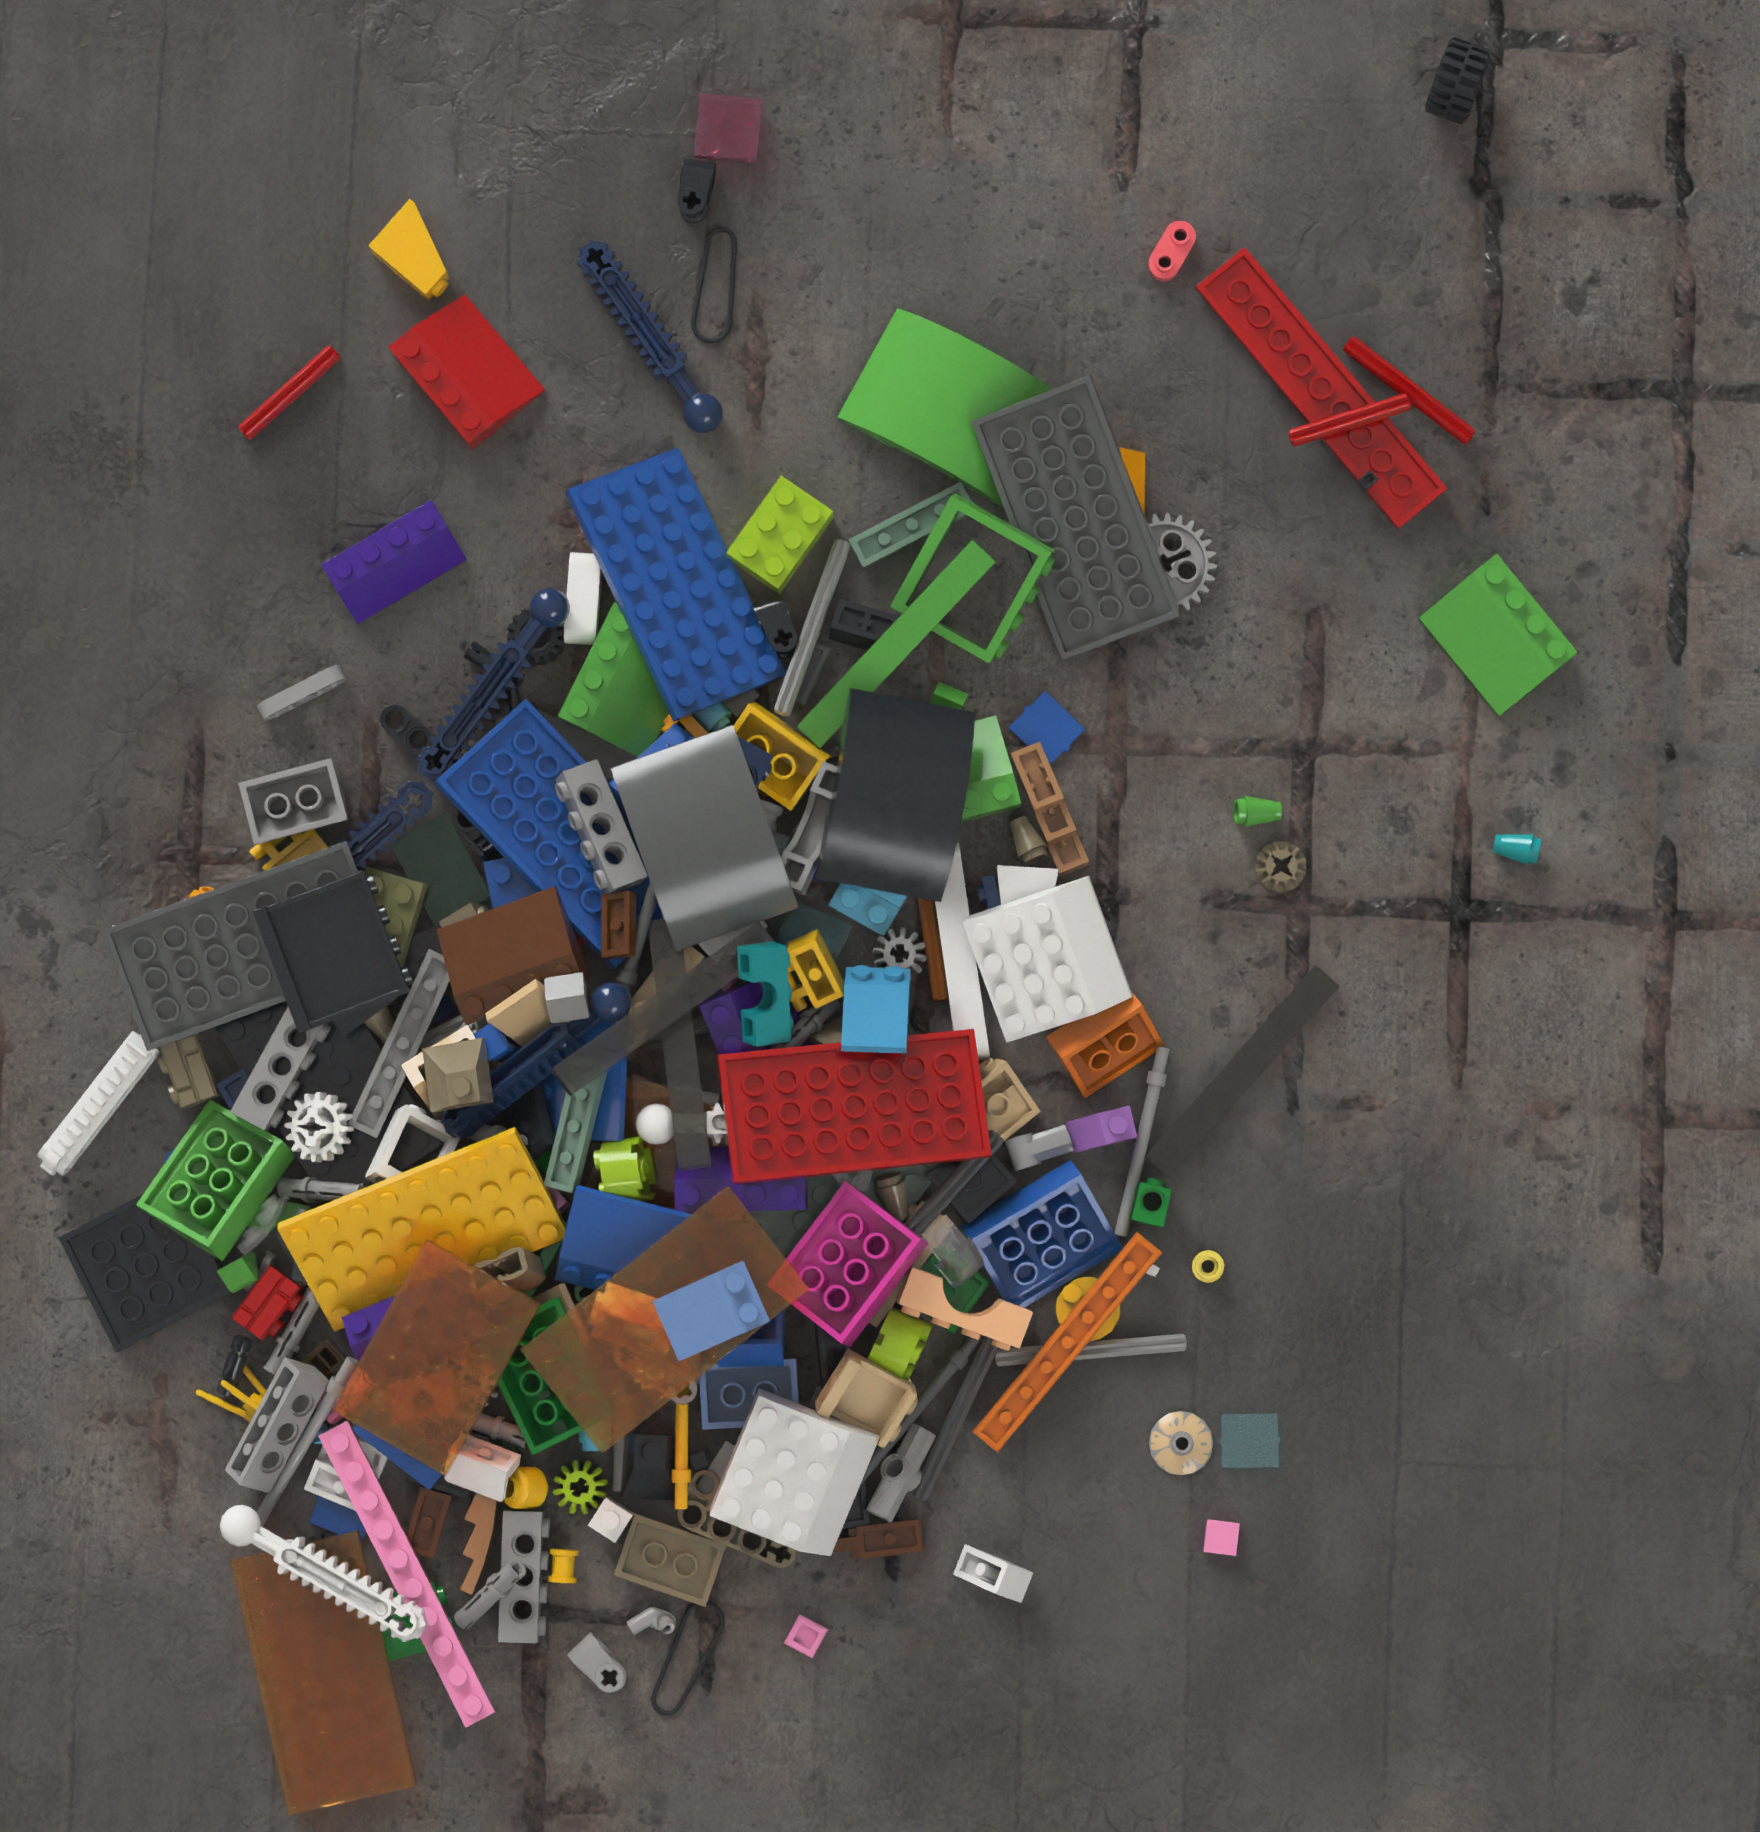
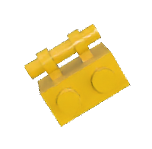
M815 929L789 941L787 951L790 956V966L787 969L788 982L792 989V996L789 1002H792L796 1012L807 1007L803 998L807 995L815 1009L843 997L845 981L819 930ZM791 971H796L802 984L796 985L790 973Z

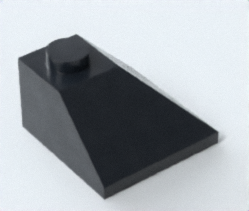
M625 1432L620 1498L675 1501V1483H672V1469H675V1435Z

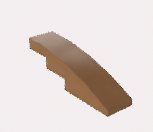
M1040 741L1010 753L1060 877L1090 865L1077 834L1075 824L1065 804L1064 796Z
M478 1493L475 1494L464 1518L475 1524V1528L462 1554L474 1560L460 1589L470 1595L475 1594L488 1561L496 1530L499 1501Z

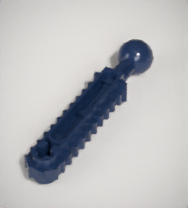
M590 240V243L579 248L580 253L577 264L578 267H581L583 276L591 277L589 280L591 287L599 286L596 291L598 298L606 296L603 301L605 308L613 306L610 312L612 318L621 317L617 322L619 328L628 327L624 332L626 338L635 337L632 341L633 348L642 347L639 352L640 358L649 357L646 366L648 369L655 368L653 371L654 379H664L667 384L671 383L685 403L683 419L686 425L698 433H708L715 430L723 418V408L720 402L714 396L700 393L685 370L684 363L688 359L687 353L685 351L677 353L680 349L678 342L669 343L673 338L671 332L662 333L665 329L664 322L655 323L658 319L657 312L648 313L651 304L649 301L641 303L644 298L642 291L634 293L637 285L635 281L627 282L630 277L629 272H619L623 265L621 261L614 262L615 252L610 250L606 242L601 243ZM594 255L597 258H601L604 268L601 272L596 262H591L590 258Z
M545 588L539 590L533 596L530 602L531 618L514 641L510 639L507 644L498 642L497 646L501 652L499 655L494 653L490 655L494 662L491 665L485 663L482 665L486 673L484 675H475L478 683L476 686L471 684L467 686L471 692L469 696L461 694L460 698L463 704L461 706H452L455 715L453 717L449 715L444 717L448 723L447 726L438 725L439 737L430 736L429 739L433 745L422 747L423 751L416 758L418 760L419 774L429 778V781L435 782L454 764L455 760L458 761L462 757L460 754L462 750L469 751L471 749L468 744L470 739L474 741L479 739L475 732L477 729L486 730L483 721L485 719H494L491 710H500L502 708L498 703L500 698L508 700L507 688L516 689L513 680L515 678L522 680L525 678L521 669L527 668L531 670L533 668L529 662V658L532 656L529 652L547 628H555L566 621L570 613V604L567 596L562 591L556 588ZM440 747L451 752L449 755L443 754L440 758V762L443 764L442 768H433L431 770L432 763L429 762L430 758H439L443 751L440 750Z
M407 780L406 784L401 787L398 786L396 788L398 791L396 798L388 795L389 804L387 806L381 803L377 805L379 809L377 815L372 812L367 813L370 819L368 823L359 820L360 829L358 831L350 828L348 830L350 834L348 840L342 837L339 838L340 843L348 842L356 866L363 869L367 868L365 859L370 858L375 861L377 859L375 855L377 849L385 852L384 843L389 841L394 844L396 842L394 837L396 832L402 835L406 834L404 825L408 824L414 827V817L424 818V814L428 810H432L433 792L429 791L423 781ZM411 792L414 795L421 793L419 797L420 805L410 804L406 807L408 813L405 815L402 808L398 805L401 804L403 807L407 805L410 801L408 795Z
M610 982L600 985L591 997L590 1018L573 1020L570 1024L567 1022H550L548 1028L542 1030L540 1034L490 1072L493 1103L442 1111L441 1123L445 1128V1132L454 1138L459 1137L463 1139L474 1135L482 1126L495 1118L573 1056L575 1058L579 1057V1052L586 1047L582 1039L583 1035L602 1021L616 1023L627 1016L632 1002L626 988L620 984Z

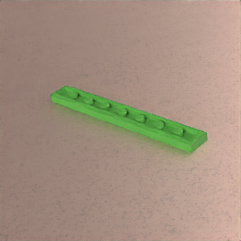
M972 539L807 714L797 727L821 748L843 725L849 688L874 692L996 561Z

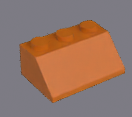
M1133 993L1132 998L1097 1014L1066 1023L1046 1036L1057 1058L1084 1098H1087L1154 1054L1157 1046H1165L1143 1005Z

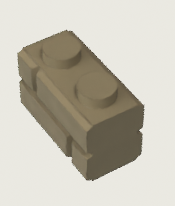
M191 1035L160 1047L162 1055L157 1056L163 1074L169 1073L173 1085L168 1086V1090L174 1104L179 1103L181 1108L187 1109L221 1096L199 1035Z

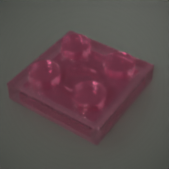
M700 93L694 158L757 163L763 99Z

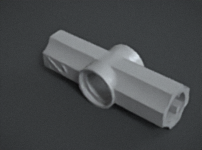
M912 1423L896 1452L887 1456L882 1462L880 1468L882 1479L866 1508L868 1512L889 1523L893 1521L906 1493L913 1491L920 1484L922 1478L920 1466L936 1435Z

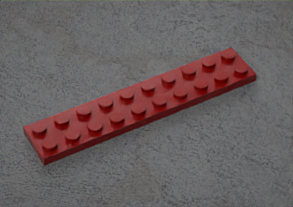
M1245 247L1195 287L1199 295L1307 423L1375 403ZM1389 418L1321 438L1356 482L1369 470L1378 478V481L1366 491V494L1397 530L1447 490L1444 483Z

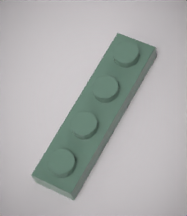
M962 482L849 539L848 542L862 568L865 569L929 536L951 495L958 494L972 502ZM960 512L956 521L966 517L967 515Z
M574 1059L544 1186L575 1193L576 1186L580 1185L608 1067Z

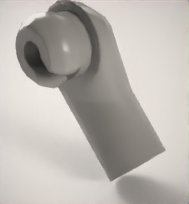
M649 1607L626 1622L634 1635L647 1627L660 1630L663 1634H670L676 1628L675 1617L670 1612L656 1607Z

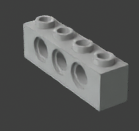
M596 759L563 771L555 780V790L560 801H564L569 811L568 820L571 828L577 831L580 836L582 854L586 860H590L593 866V878L596 886L600 890L603 889L604 894L621 892L641 884L648 875L598 760ZM580 794L588 795L592 800V806L583 804L580 800ZM592 823L600 824L605 830V835L597 834L593 830ZM610 852L614 854L618 863L615 865L609 863L605 858V853Z
M287 1007L230 1112L262 1130L269 1131L271 1126L276 1128L284 1115V1111L281 1110L286 1098L291 1100L300 1085L296 1081L302 1069L304 1071L309 1069L316 1055L312 1053L318 1041L323 1043L331 1026L326 1023L305 1031L307 1035L305 1044L295 1047L291 1042V1035L297 1028L289 1007ZM287 1057L291 1062V1069L286 1075H279L275 1069L276 1062L280 1058ZM265 1086H272L276 1093L275 1099L269 1104H264L260 1099V1092Z
M284 1357L225 1471L241 1486L270 1493L330 1380L314 1366Z
M503 1511L501 1569L511 1559L514 1561L519 1560L524 1567L532 1571L533 1581L529 1585H522L517 1581L513 1585L511 1592L505 1598H500L498 1642L538 1643L540 1636H545L546 1616H541V1603H547V1584L542 1583V1570H548L549 1552L543 1551V1538H549L550 1518H544V1511ZM523 1534L531 1536L534 1540V1548L529 1553L522 1552L517 1546L518 1538ZM525 1600L530 1603L532 1613L529 1617L521 1618L516 1614L515 1604L517 1601Z

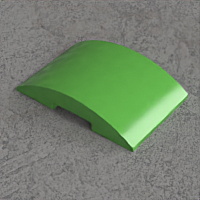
M897 308L837 419L891 448L896 447L948 475V478L954 482H962L963 486L1003 507L971 421L1050 391L1052 388L1010 361L970 339L923 317Z

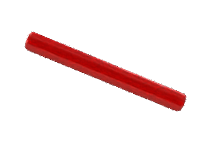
M1352 337L1346 343L1343 349L1346 354L1399 395L1407 394L1413 406L1462 444H1467L1475 434L1474 428L1358 338Z

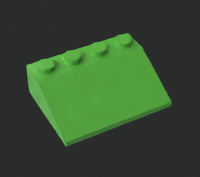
M1498 554L1480 566L1418 618L1498 717L1578 653Z
M614 602L564 702L558 718L561 722L637 758L658 739L664 726L663 721L670 713L618 604Z
M996 715L975 721L971 766L961 823L1021 807L1014 773Z
M209 1100L136 1206L200 1249L223 1261L296 1155L283 1140Z

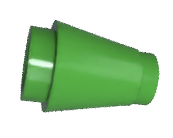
M1245 795L1242 796V799L1234 800L1233 818L1235 824H1242L1243 827L1281 820V802Z

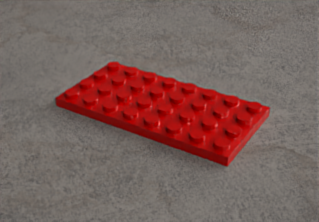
M974 1029L908 1035L906 1053L841 1051V1042L719 1054L717 1056L733 1185L990 1158L992 1155Z

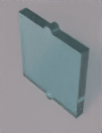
M1277 1413L1221 1414V1438L1218 1439V1442L1221 1444L1222 1468L1279 1467L1278 1444L1282 1440L1278 1437Z

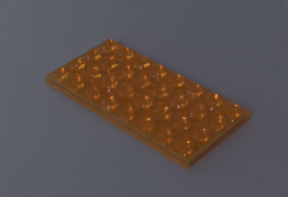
M727 1186L524 1346L521 1351L599 1451L604 1453L765 1325L763 1324L678 1361L652 1302L653 1300L741 1261H744L769 1320L808 1291L809 1288L729 1186Z
M359 1530L305 1542V1547L311 1543L315 1544V1553L320 1550H326V1559H329L331 1556L338 1557V1566L347 1562L349 1564V1572L359 1569V1578L362 1579L364 1576L369 1575ZM266 1551L232 1559L231 1565L288 1814L293 1815L416 1786L417 1781L383 1633L380 1630V1622L378 1621L376 1624L370 1625L368 1615L364 1618L357 1617L358 1609L352 1612L346 1611V1602L337 1606L335 1604V1596L330 1599L324 1598L325 1590L322 1589L320 1592L315 1593L313 1592V1583L308 1586L301 1585L302 1577L294 1581L290 1580L291 1571L286 1574H278L279 1564L274 1562V1556Z

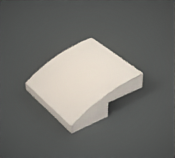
M357 1436L379 1480L388 1458L363 1438ZM322 1446L304 1490L355 1510L326 1450Z

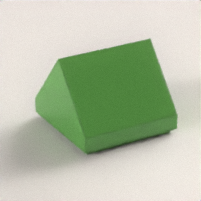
M939 681L930 704L962 710L969 694Z
M254 1252L217 1270V1273L231 1293H235L258 1280L256 1254Z

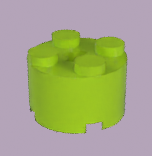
M638 1136L625 1138L622 1141H605L602 1143L600 1150L594 1151V1164L596 1169L600 1170L602 1183H599V1191L642 1202L654 1199L655 1192L649 1193L650 1185L656 1184L655 1166L650 1147L643 1148L642 1142H645V1140Z
M891 1307L868 1360L899 1378L909 1381L915 1367L911 1364H916L925 1346V1343L920 1340L927 1341L933 1324L901 1312L900 1309Z

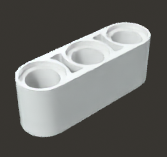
M570 552L567 583L570 613L564 624V643L593 645L598 635L602 570L594 554Z

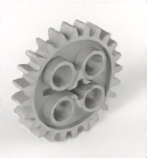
M1166 513L1164 521H1159L1157 515L1153 514L1152 523L1148 524L1160 558L1168 562L1185 551H1190L1191 553L1190 556L1173 562L1169 572L1165 570L1178 606H1182L1188 612L1190 611V600L1198 605L1200 604L1201 600L1197 594L1198 592L1206 595L1209 593V589L1204 585V582L1213 583L1215 580L1207 572L1214 571L1217 568L1216 564L1208 562V560L1215 557L1216 552L1206 551V548L1212 541L1211 539L1201 541L1200 538L1204 530L1200 529L1194 533L1192 531L1193 520L1184 526L1182 525V515H1179L1175 522H1171L1169 513ZM1174 536L1180 541L1181 546L1176 551H1169L1164 547L1163 540L1166 537ZM1183 564H1189L1194 568L1195 576L1191 579L1181 578L1178 574V567Z

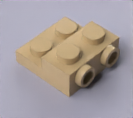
M989 1058L979 1064L988 1131L994 1130L1005 1141L1041 1111L1007 1061Z

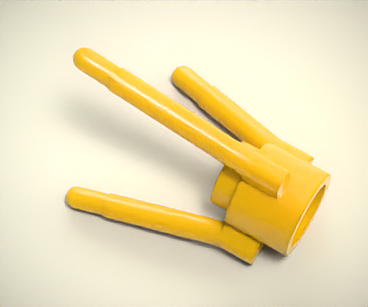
M245 1364L243 1373L260 1395L254 1392L249 1398L227 1381H221L222 1387L245 1403L242 1407L245 1410L200 1389L196 1390L195 1393L207 1401L243 1417L250 1423L267 1390Z

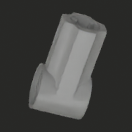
M1066 1125L1036 1134H1024L1005 1141L1014 1172L1041 1164L1043 1160L1055 1158L1073 1151Z

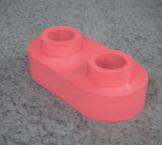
M1175 221L1166 228L1148 262L1149 273L1154 279L1162 282L1170 281L1178 274L1196 239L1195 230L1189 223ZM1176 232H1183L1186 235V239L1178 241L1175 239L1174 234ZM1163 258L1168 259L1170 266L1167 268L1161 267L1159 260Z

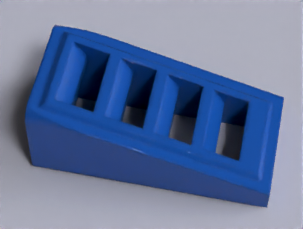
M491 1024L486 1025L474 1035L475 1039L485 1038L487 1057L490 1061H504L522 1048L521 1045Z

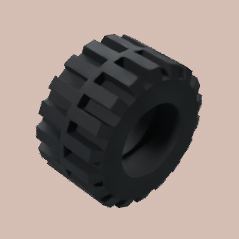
M1455 36L1450 39L1425 103L1426 112L1462 125L1468 119L1490 60V49Z

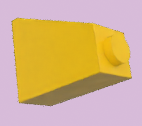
M409 199L368 247L374 256L426 300L430 301L433 296L437 298L445 291L449 284L447 282L449 276L415 203Z

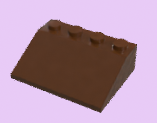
M556 886L437 929L452 992L465 1026L485 1019V1013L535 979L544 985V979L548 977L583 972L586 982L591 976Z

